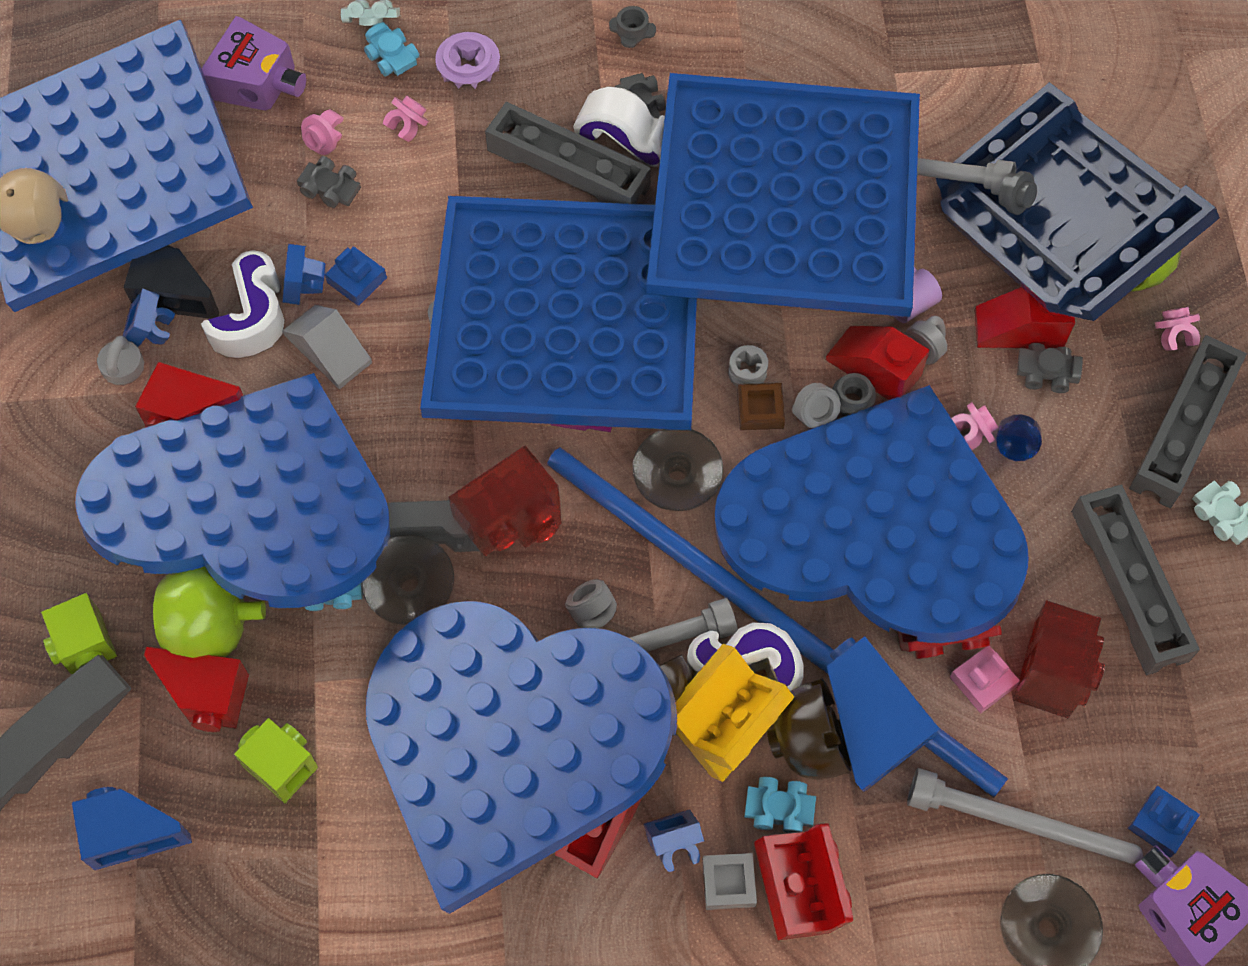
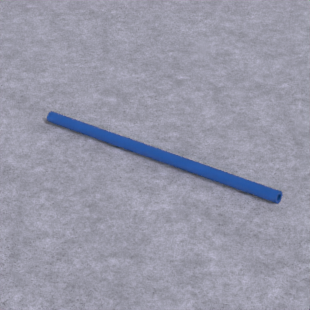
M559 447L552 453L547 462L550 468L719 594L727 598L758 623H771L787 632L800 651V654L828 674L827 665L834 661L830 656L834 650L564 449ZM940 728L941 733L924 746L994 798L1008 778Z

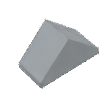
M314 305L282 330L283 335L338 389H341L372 364L371 357L337 309Z

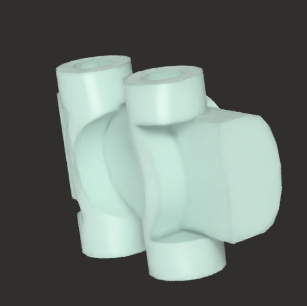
M356 0L351 2L348 7L341 9V20L343 23H351L353 18L359 17V25L374 26L383 22V18H397L400 16V8H393L390 0L377 1L372 7L369 6L366 0Z
M1214 480L1192 498L1197 504L1194 507V511L1201 520H1209V523L1214 527L1215 535L1220 540L1226 541L1230 538L1236 545H1239L1248 538V501L1240 507L1234 501L1241 494L1239 487L1232 481H1228L1220 487Z

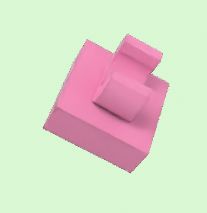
M990 646L985 647L956 668L950 676L952 681L980 714L1016 688L1020 682L1009 669L1010 667Z

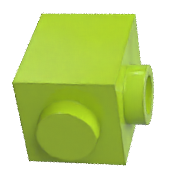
M87 593L41 612L50 637L43 639V642L54 665L62 663L72 675L97 655H103L107 661L117 657L100 610Z
M269 718L261 726L256 725L249 729L241 738L238 744L239 749L234 753L242 767L284 804L318 769L312 755L303 748L307 740L290 724L286 723L280 728Z

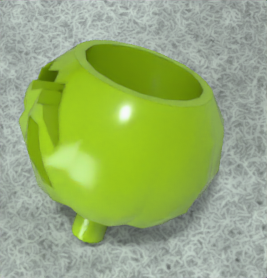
M205 566L185 572L167 574L158 583L155 591L153 620L156 638L161 649H167L176 655L191 658L205 655L226 657L237 648L244 631V621L260 620L266 617L264 601L244 602V599L232 595L216 583Z

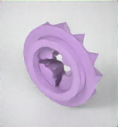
M462 32L450 36L441 43L436 52L435 61L437 71L441 73L444 82L452 81L458 89L463 84H471L476 89L479 82H490L492 74L499 71L500 54L496 44L487 36L475 32ZM461 58H465L468 61L475 58L476 67L470 64L461 66Z

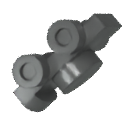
M643 73L621 78L620 84L615 85L617 88L627 89L636 94L646 104L654 118L659 119V112L666 110L663 95L652 96L651 94L658 91V84L654 75L646 78Z
M321 156L316 165L309 162L297 180L300 192L304 196L313 199L316 194H319L322 201L332 208H335L338 203L350 206L361 189V185L359 182L354 181L357 173L353 168L343 165L338 174L332 172L335 164L325 156Z
M1032 343L1028 346V349L1020 348L1017 375L1026 376L1025 386L1028 389L1036 390L1042 388L1043 379L1052 380L1051 390L1053 392L1066 393L1069 391V383L1079 384L1083 357L1071 356L1072 351L1067 347L1045 349L1043 344Z

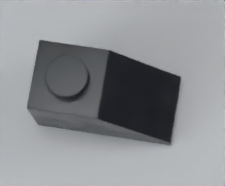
M167 245L147 255L131 260L123 287L131 304L141 290L145 289L159 294L156 308H167L176 315L208 319L219 316L220 312L211 290L179 248Z

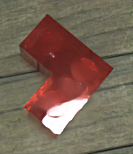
M526 445L448 497L452 516L484 557L494 550H505L517 539L525 549L536 541L537 543L545 542L557 532L559 525L562 524L559 485Z
M1046 600L1035 618L1019 676L1020 682L1016 687L1013 701L1067 719L1078 705L1085 707L1091 690L1095 692L1098 690L1105 669V664L1098 662L1104 644V637L1097 635L1101 618Z

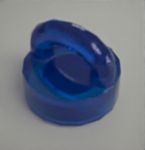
M1023 414L1012 415L1003 419L999 424L996 434L997 448L1003 456L1013 461H1026L1033 458L1039 452L1042 444V431L1038 422Z

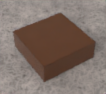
M782 383L738 384L737 397L740 431L784 429L785 413Z

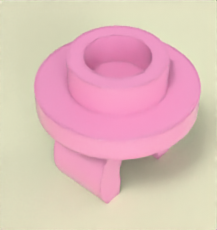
M407 95L403 101L394 97L391 103L398 109L388 112L383 120V124L394 130L398 123L404 120V127L398 136L409 142L417 134V122L423 126H426L429 122L423 116L427 109Z
M331 109L324 111L320 116L312 114L306 117L301 124L302 138L306 146L321 155H327L334 151L337 142L342 137V134L334 128L343 122V117Z
M1189 307L1163 311V320L1154 322L1155 329L1166 328L1161 336V343L1165 351L1178 349L1176 336L1179 332L1184 334L1186 346H1195L1200 343L1199 331L1190 324L1199 321L1200 315L1199 313L1190 314Z
M973 402L966 405L971 414L963 413L951 418L960 432L966 428L971 429L966 436H963L971 450L980 445L984 435L989 443L995 441L991 432L999 427L985 405L976 409Z

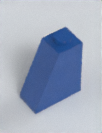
M864 636L858 642L851 637L840 644L830 654L834 661L827 665L855 782L863 792L871 788L941 733L940 728Z

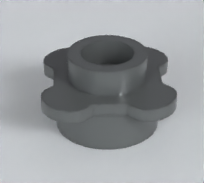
M638 6L623 8L619 11L617 17L612 18L609 22L610 31L617 33L621 38V44L627 48H633L642 39L652 38L656 34V26L653 23H649L647 12Z

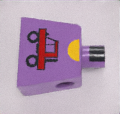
M235 16L201 68L214 101L265 111L272 108L281 92L299 97L306 86V75L294 70L295 66L289 45L278 37L238 16Z
M1156 845L1134 865L1156 887L1138 905L1139 909L1179 966H1205L1248 924V886L1204 853L1196 851L1177 867Z

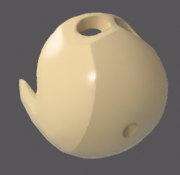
M20 168L4 174L0 178V229L11 235L14 239L26 244H36L49 240L60 226L62 214L59 199L68 202L66 190L53 177L40 170Z

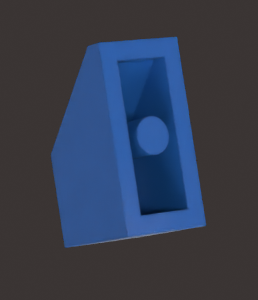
M114 787L98 788L87 793L86 799L72 802L81 860L93 870H99L192 843L191 834L180 822L122 789L116 790Z

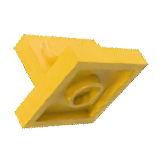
M722 644L685 687L684 692L677 700L676 734L712 778L724 782L728 775L749 755L751 749L769 727L778 720L779 715L793 700L794 696L785 684L755 674L735 647Z

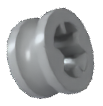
M744 345L734 350L730 356L728 370L731 382L737 387L738 384L764 383L767 378L769 361L766 353L754 345ZM741 362H746L749 366L756 364L755 373H751L748 369L740 371Z

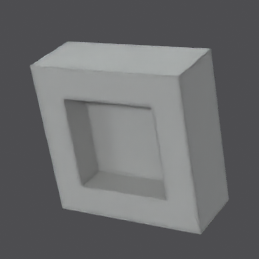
M753 853L703 856L702 866L706 910L756 907L757 897Z

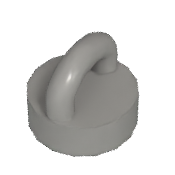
M931 316L926 321H916L904 333L930 350L925 364H935L947 352L946 328L943 319L939 316Z
M117 336L113 342L105 345L98 354V368L103 377L112 384L125 385L131 383L144 370L145 362L139 348L124 336Z
M812 383L805 386L798 393L792 406V412L803 424L810 428H816L837 419L841 402L839 395L830 387L822 383Z
M595 579L575 588L567 597L565 607L580 628L599 629L614 617L617 603L603 580Z

